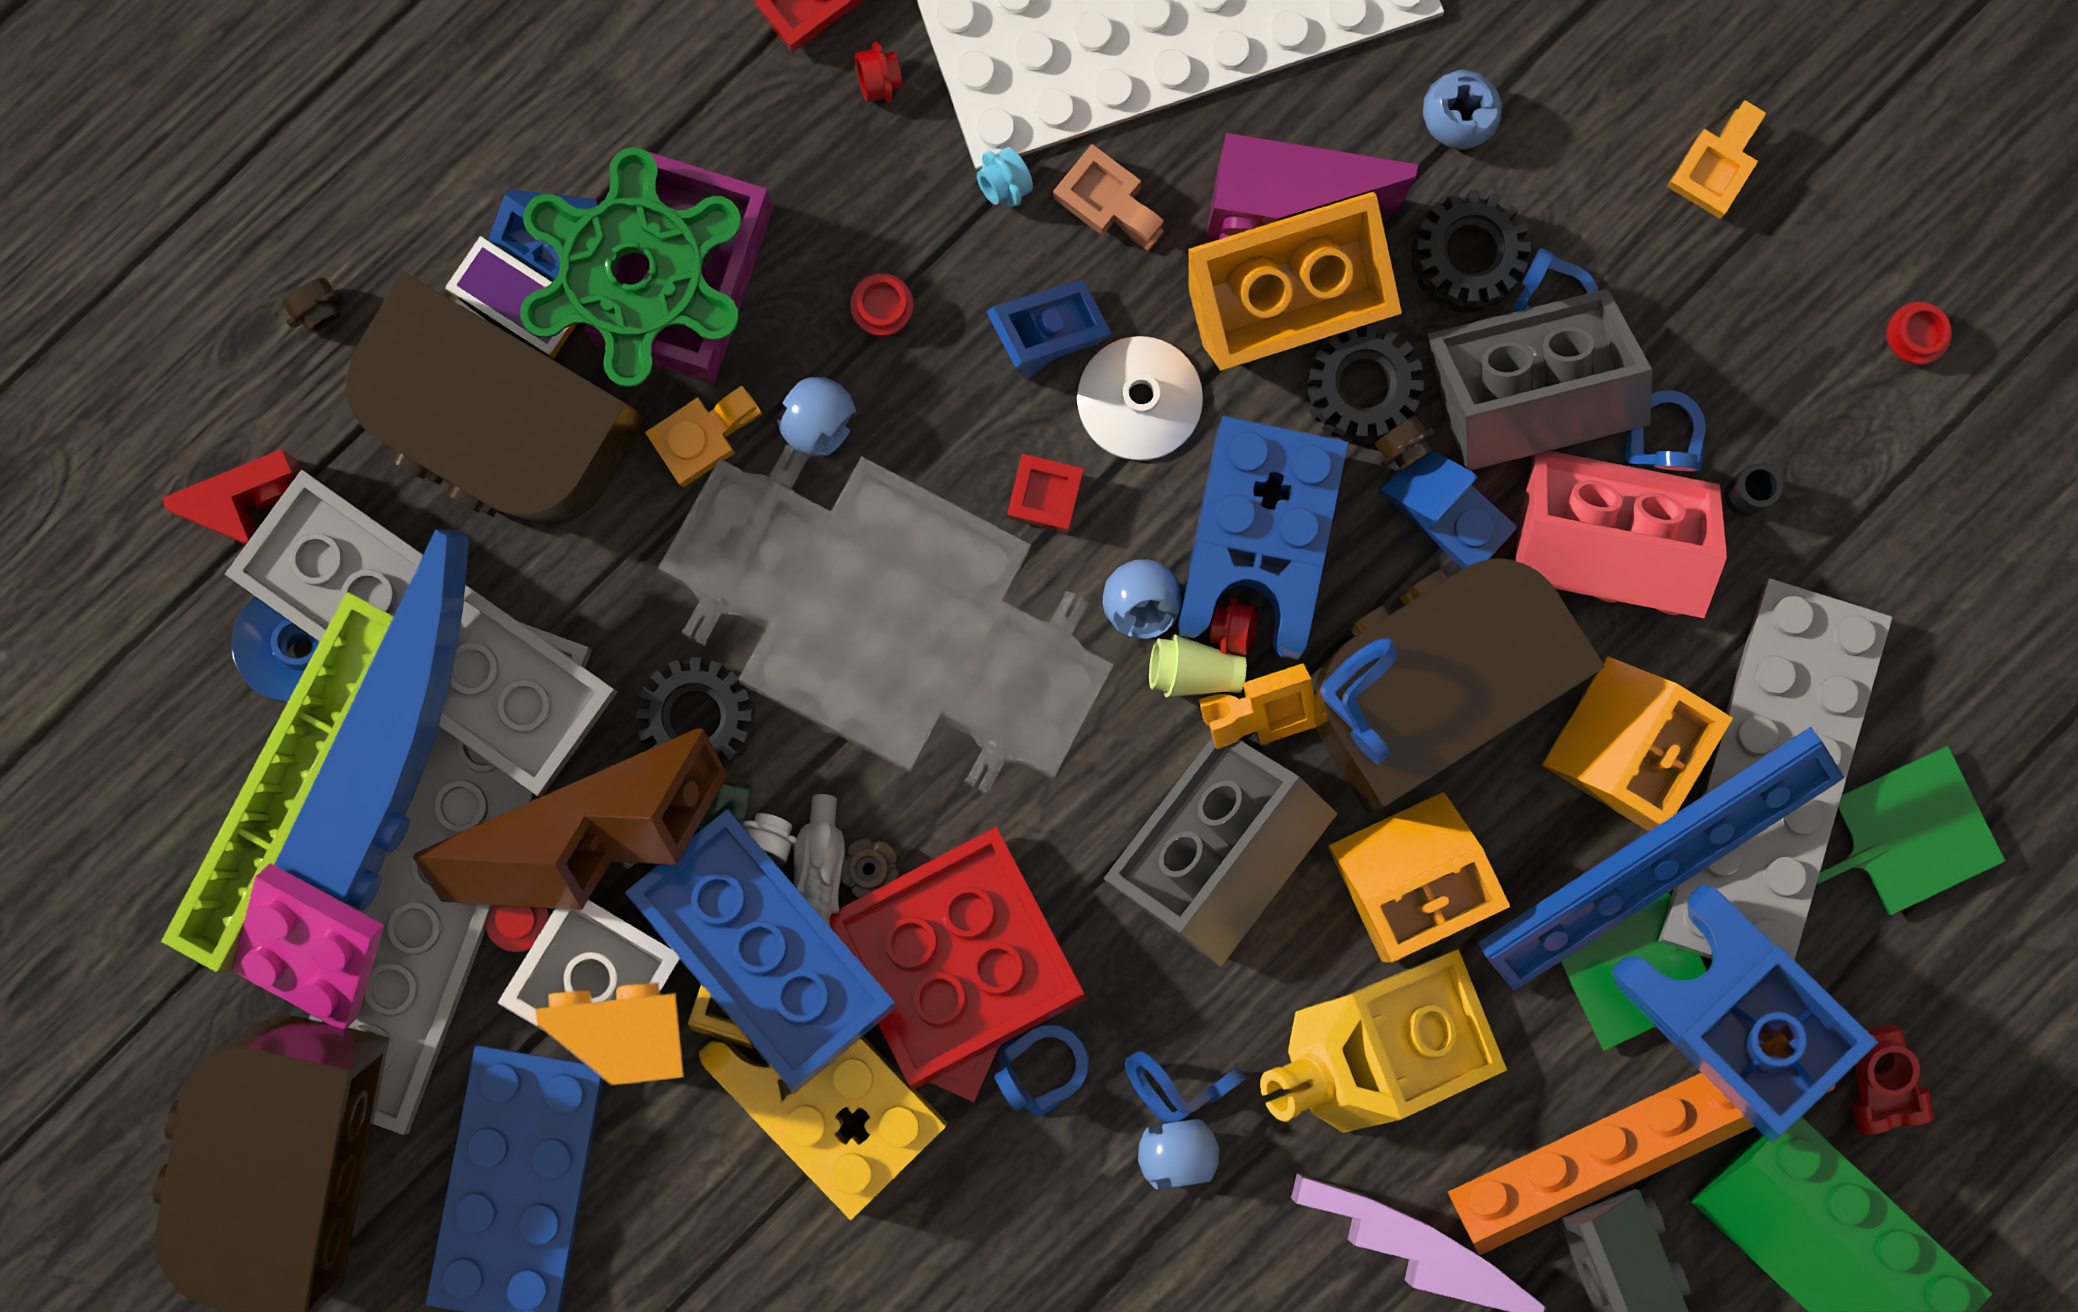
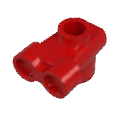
M1886 1025L1867 1029L1866 1031L1878 1043L1855 1064L1859 1098L1851 1102L1856 1132L1862 1135H1873L1889 1131L1898 1126H1916L1931 1122L1934 1116L1929 1090L1918 1086L1917 1082L1920 1076L1919 1062L1916 1056L1907 1049L1901 1027L1898 1025ZM1884 1054H1888L1885 1065L1874 1069L1879 1058Z

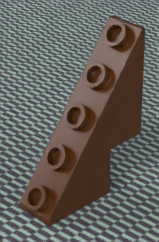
M694 729L422 849L414 854L413 859L441 902L582 910L611 861L677 865L728 774L704 729Z

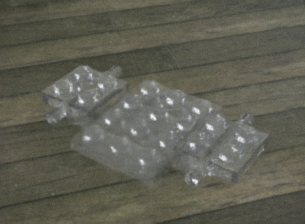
M785 445L784 451L769 477L746 473L721 459L718 460L658 567L660 574L689 588L696 598L700 600L685 628L682 629V634L691 640L695 638V641L699 644L706 645V641L722 613L742 616L765 628V632L738 679L739 683L911 773L941 717L940 721L971 736L977 745L982 748L968 777L964 780L971 787L975 788L982 772L988 766L989 768L978 790L989 794L990 788L1005 761L1024 764L1054 780L1114 664L1085 650L1078 640L1072 636L1085 609L1089 606V603L1082 597H1079L1070 616L1066 618L1065 616L1074 602L1076 594L1065 591L1064 597L1050 623L1042 622L1003 602L1030 551L1031 544L862 456L831 511L800 496L791 489L809 457L799 450L796 454L795 449L789 445Z

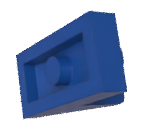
M1084 279L995 305L987 311L1008 355L1024 380L1031 378L1053 359L1098 345L1112 334Z
M1435 451L1430 452L1403 471L1399 469L1379 491L1382 496L1463 569L1474 563L1488 560L1518 528L1471 485L1478 478L1473 472Z

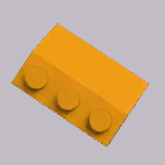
M1373 191L1189 249V292L1202 345L1220 371L1402 314L1378 199Z

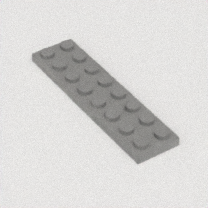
M521 623L583 668L586 667L592 649ZM439 726L416 792L405 814L410 819L408 830L399 846L393 852L386 853L377 871V874L382 876V882L376 896L366 909L358 910L380 922L384 927L358 1018L348 1028L390 1037L373 1124L402 1135L409 1134L484 937L485 925L493 906L488 904L441 902L413 859V856L422 849L527 804L537 797L533 792ZM310 1015L309 1019L324 1022L319 1018Z

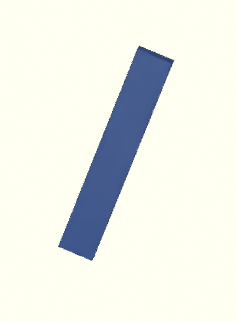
M1809 727L1479 941L1478 944L1486 958L1511 989L1515 991L1837 784L1845 777L1814 729Z

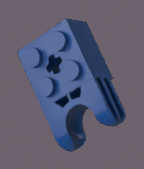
M1222 416L1215 437L1182 599V607L1177 623L1179 636L1196 639L1204 634L1207 627H1209L1216 601L1225 592L1238 587L1250 588L1265 596L1272 606L1275 616L1273 647L1276 652L1283 658L1299 659L1307 646L1348 442ZM1264 485H1272L1279 489L1278 493H1282L1284 500H1279L1274 510H1269L1261 506L1263 497L1254 496V490H1262Z
M1700 885L1688 897V917L1706 938L1710 946L1712 955L1710 969L1697 979L1681 981L1661 974L1641 957H1625L1611 969L1612 977L1619 990L1773 1144L1878 1042L1778 944L1775 946L1725 896L1712 886ZM1763 1032L1770 1038L1776 1036L1779 1032L1785 1035L1789 1043L1784 1048V1051L1790 1057L1783 1059L1778 1055L1767 1056L1760 1048L1764 1042L1758 1038V1034Z

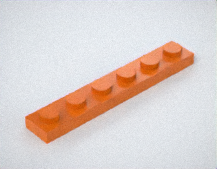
M1783 1034L1763 1043L1760 1047L1769 1057L1775 1055L1783 1059L1790 1057L1784 1051L1789 1041ZM1699 1073L1450 1190L1448 1194L1480 1256L1754 1127V1125L1702 1073ZM1833 1085L1827 1092L1835 1089V1086Z

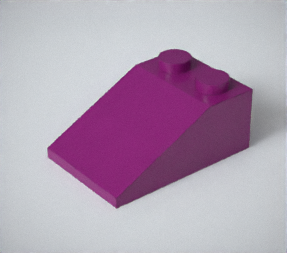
M1226 133L1216 173L1206 240L1216 241L1372 191L1377 195L1381 216L1399 211L1416 178L1418 164Z

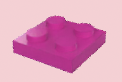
M270 863L255 877L232 971L299 1007L310 1015L330 1025L346 1029L358 1018L384 925Z

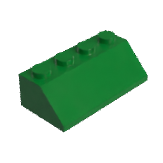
M1802 1117L1773 1144L1755 1127L1689 1201L1807 1312H1977L1992 1295L1986 1287Z

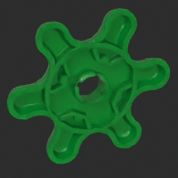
M631 147L621 150L611 160L609 167L610 191L605 200L598 206L580 209L568 204L560 196L541 194L534 197L526 205L523 213V223L528 233L536 240L545 242L554 248L560 262L559 272L554 281L545 288L532 292L524 299L520 309V318L523 326L529 333L540 338L556 336L565 328L574 324L585 323L594 326L602 333L605 340L606 352L603 361L605 372L611 381L623 387L638 386L646 381L651 374L653 366L652 343L656 335L664 328L672 325H685L703 338L721 340L728 337L736 329L739 321L738 309L734 301L727 294L718 292L708 286L702 274L703 260L708 252L718 245L729 242L737 235L741 225V216L737 206L723 196H711L688 210H674L667 207L659 200L656 193L658 176L656 161L644 149ZM629 253L644 255L650 262L649 277L633 285L620 284L615 278L617 262Z

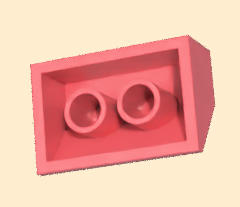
M1554 451L1532 455L1516 541V561L1537 570L1555 589L1594 596L1604 602H1624L1655 608L1660 612L1670 615L1685 614L1705 618L1727 559L1720 484Z

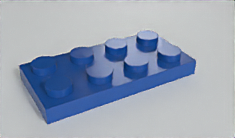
M728 809L692 837L677 865L659 864L625 892L634 906L794 1094L896 1009L895 1001Z
M475 1045L427 1295V1306L462 1312H561L604 1080L583 1062L485 1045Z

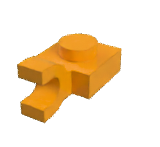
M1744 100L1739 109L1734 111L1720 137L1703 129L1667 187L1721 219L1758 162L1742 151L1766 115V112Z
M740 386L724 397L710 412L697 397L645 433L679 485L684 488L735 454L726 437L757 419L763 413L749 392L743 386Z
M1304 663L1244 682L1245 698L1238 699L1230 694H1216L1198 699L1206 726H1210L1216 749L1231 745L1241 737L1254 732L1260 745L1316 727L1314 716L1315 695L1311 677Z

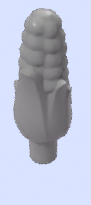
M817 794L812 796L810 823L804 825L797 836L794 848L793 885L823 920L830 925L829 918L831 914H838L840 912L839 886L845 861V840L842 831L835 827L837 798L827 794Z

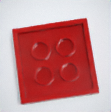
M997 826L841 907L838 914H831L829 918L831 929L895 1001L896 1009L878 1024L912 1090L931 1082L1087 999Z

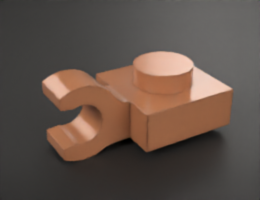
M1093 144L1090 145L1053 191L1054 200L1102 236L1115 222L1127 236L1149 252L1164 233V230L1161 228L1164 220L1134 199L1141 189V180Z

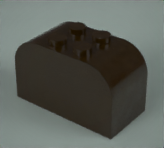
M401 271L350 359L346 374V392L354 416L367 432L395 449L390 461L423 480L427 478L438 485H441L444 479L450 482V485L445 494L478 513L482 511L492 517H495L499 510L532 522L557 524L581 516L601 498L649 418L404 271Z
M1509 559L1480 561L1464 568L1450 578H1447L1443 570L1439 569L1408 589L1409 592L1400 597L1405 605L1404 607L1393 613L1388 604L1385 603L1355 622L1354 626L1346 631L1351 640L1326 662L1313 684L1315 695V730L1368 814L1390 804L1605 668V665L1555 588L1537 570L1524 563ZM1389 638L1399 650L1397 659L1377 681L1356 698V703L1369 727L1380 736L1391 752V755L1386 760L1377 765L1358 748L1350 735L1353 729L1323 700L1320 690L1322 684L1355 652L1376 640ZM1382 657L1372 660L1359 669L1337 690L1336 696L1343 702V696L1348 688L1369 671Z
M276 1016L253 1025L205 1058L191 1071L184 1082L179 1100L173 1103L166 1119L164 1133L166 1139L172 1140L168 1163L164 1164L159 1171L153 1191L154 1203L160 1204L155 1232L157 1258L165 1276L181 1294L200 1305L227 1312H317L343 1285L390 1037L351 1028L343 1029L325 1022L303 1017Z

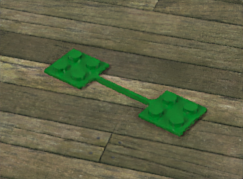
M1948 746L1942 747L1842 794L1838 813L1851 837V851L1844 860L1821 870L1816 885L1851 868L1861 869L1870 876L1888 914L1893 915L2005 862ZM1669 892L1560 961L1602 1051L1656 1027L1615 985L1611 969L1623 958L1641 957L1661 974L1681 981L1697 979L1707 972L1700 955L1658 942L1671 900Z

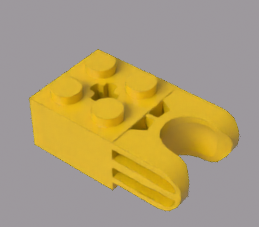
M865 1036L861 1037L795 1094L770 1065L756 1063L729 1042L710 1041L699 1051L701 1063L706 1070L850 1220L897 1176L948 1123L916 1089L912 1090L909 1087L906 1079ZM848 1107L853 1114L860 1107L868 1113L870 1118L864 1125L866 1131L870 1134L868 1138L860 1141L854 1135L849 1140L842 1135L839 1129L843 1126L844 1122L839 1113L843 1108Z

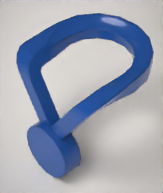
M1540 248L1523 280L1522 285L1524 288L1512 312L1531 308L1527 305V302L1533 291H1536L1548 268L1573 278L1582 286L1585 294L1598 291V286L1591 275L1581 267L1568 263L1555 256L1554 253Z
M1674 390L1652 393L1651 408L1660 403H1672L1680 406L1687 412L1692 423V438L1688 453L1659 451L1654 455H1644L1643 427L1626 432L1624 445L1625 460L1630 464L1655 465L1656 468L1667 470L1699 471L1703 465L1704 437L1706 433L1705 417L1699 405L1688 395Z
M1389 638L1376 640L1355 652L1322 684L1320 690L1323 700L1353 729L1350 735L1358 748L1377 765L1386 760L1391 755V752L1380 736L1369 727L1356 703V698L1377 681L1397 659L1399 650ZM1382 657L1369 671L1348 688L1343 696V702L1336 696L1337 690L1359 669L1372 660Z
M1042 1024L1029 1029L1003 1043L997 1051V1059L1002 1071L995 1074L999 1088L1015 1111L1025 1107L1034 1116L1045 1115L1067 1100L1083 1085L1089 1072V1055L1084 1042L1073 1030L1060 1024ZM1045 1037L1058 1038L1066 1042L1073 1050L1076 1058V1070L1072 1079L1064 1086L1033 1098L1020 1084L1012 1061L1035 1041Z
M1142 1051L1135 1052L1126 1058L1125 1061L1126 1073L1134 1089L1153 1114L1164 1124L1179 1122L1207 1101L1215 1102L1246 1079L1237 1066L1187 1103L1170 1077L1149 1055ZM1143 1068L1161 1086L1170 1102L1178 1109L1176 1112H1171L1148 1082Z

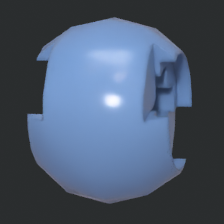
M1460 69L1443 75L1431 85L1424 98L1423 117L1430 134L1445 147L1466 150L1481 145L1494 135L1501 122L1502 102L1497 89L1491 81L1479 72ZM1456 99H1463L1466 109H1476L1469 121H1462L1459 111L1450 110Z
M808 377L801 380L787 395L782 403L787 407V410L782 420L777 419L783 439L795 451L808 457H824L833 453L848 436L851 430L846 427V424L851 414H856V410L850 394L839 383L826 377Z
M1138 559L1127 562L1118 567L1105 583L1102 602L1104 613L1117 631L1131 638L1149 639L1157 637L1166 632L1179 618L1182 607L1181 584L1168 567L1156 561Z
M1200 1119L1166 1123L1163 1126L1147 1127L1138 1146V1162L1143 1176L1156 1190L1194 1185L1212 1180L1219 1164V1147L1214 1133Z

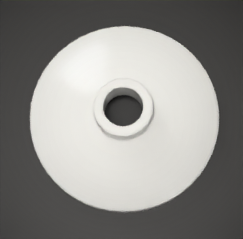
M1137 336L1120 339L1107 345L1090 360L1080 379L1077 402L1083 426L1090 437L1102 449L1126 460L1148 461L1174 452L1187 441L1199 421L1203 405V393L1197 371L1180 350L1156 338ZM1136 384H1145L1152 390L1153 398L1146 404H1137L1131 400L1129 390Z

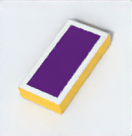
M481 236L445 287L450 294L551 359H554L577 325H571L558 335L550 338H540L529 333L523 326L520 318L521 305L529 294L545 288L552 282Z

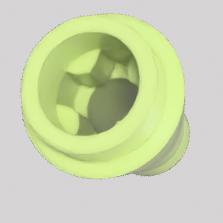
M1173 634L1170 640L1156 639L1149 665V685L1151 689L1163 690L1165 697L1219 692L1241 693L1246 678V658L1244 655L1223 654L1219 649Z

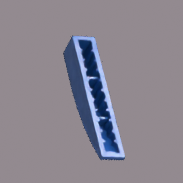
M435 530L274 864L278 868L356 910L362 911L366 909L376 896L382 882V876L378 875L377 871L386 853L393 852L399 846L408 830L410 819L405 814L414 797L437 734L453 673L464 607L469 536L459 530Z

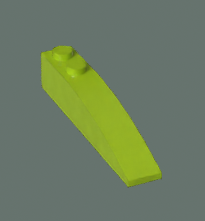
M346 592L161 942L215 972L232 971L255 877L268 864H275L394 615L350 592Z

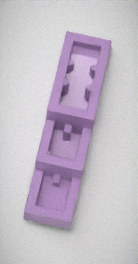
M1296 1174L1291 1195L1293 1201L1300 1205L1353 1217L1348 1240L1355 1246L1409 1259L1405 1281L1413 1288L1509 1312H1544L1545 1306L1495 1266L1423 1221L1362 1193L1302 1174Z

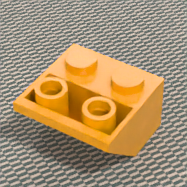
M1606 657L1603 661L1605 668L1598 671L1593 677L1541 763V766L1645 830L1650 831L1677 813L1733 718L1677 683L1611 657Z
M1445 792L1439 793L1327 846L1382 962H1394L1510 907L1482 846Z
M659 983L620 986L616 989L617 1000L591 1003L590 990L549 994V1008L536 1009L537 1026L610 1085L683 1077L675 994L660 995Z

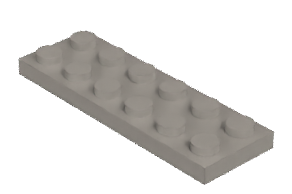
M301 470L225 575L320 642L346 592H350L395 615L423 554ZM465 585L464 607L453 673L439 727L535 795L543 797L617 694V691Z
M1770 578L1763 584L1726 710V714L1733 719L1714 750L1701 797L1809 727H1812L1823 741L1845 778L1675 887L1658 942L1712 959L1710 946L1706 938L1688 917L1689 895L1700 885H1708L1714 887L1725 896L1775 946L1778 944L1795 960L1892 616Z

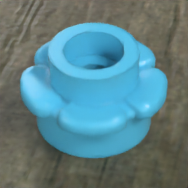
M1009 147L996 154L992 151H987L982 155L983 166L977 172V180L986 198L993 204L1001 202L1009 208L1020 205L1021 197L1033 189L1030 172L1022 158Z

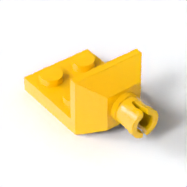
M1457 949L1346 996L1296 1011L1288 1049L1292 1063L1266 1071L1261 1077L1260 1088L1262 1096L1281 1088L1284 1090L1289 1089L1287 1094L1265 1103L1269 1111L1277 1119L1288 1121L1299 1116L1301 1112L1311 1109L1312 1114L1344 1133L1401 1120L1507 1071V1068L1460 951Z

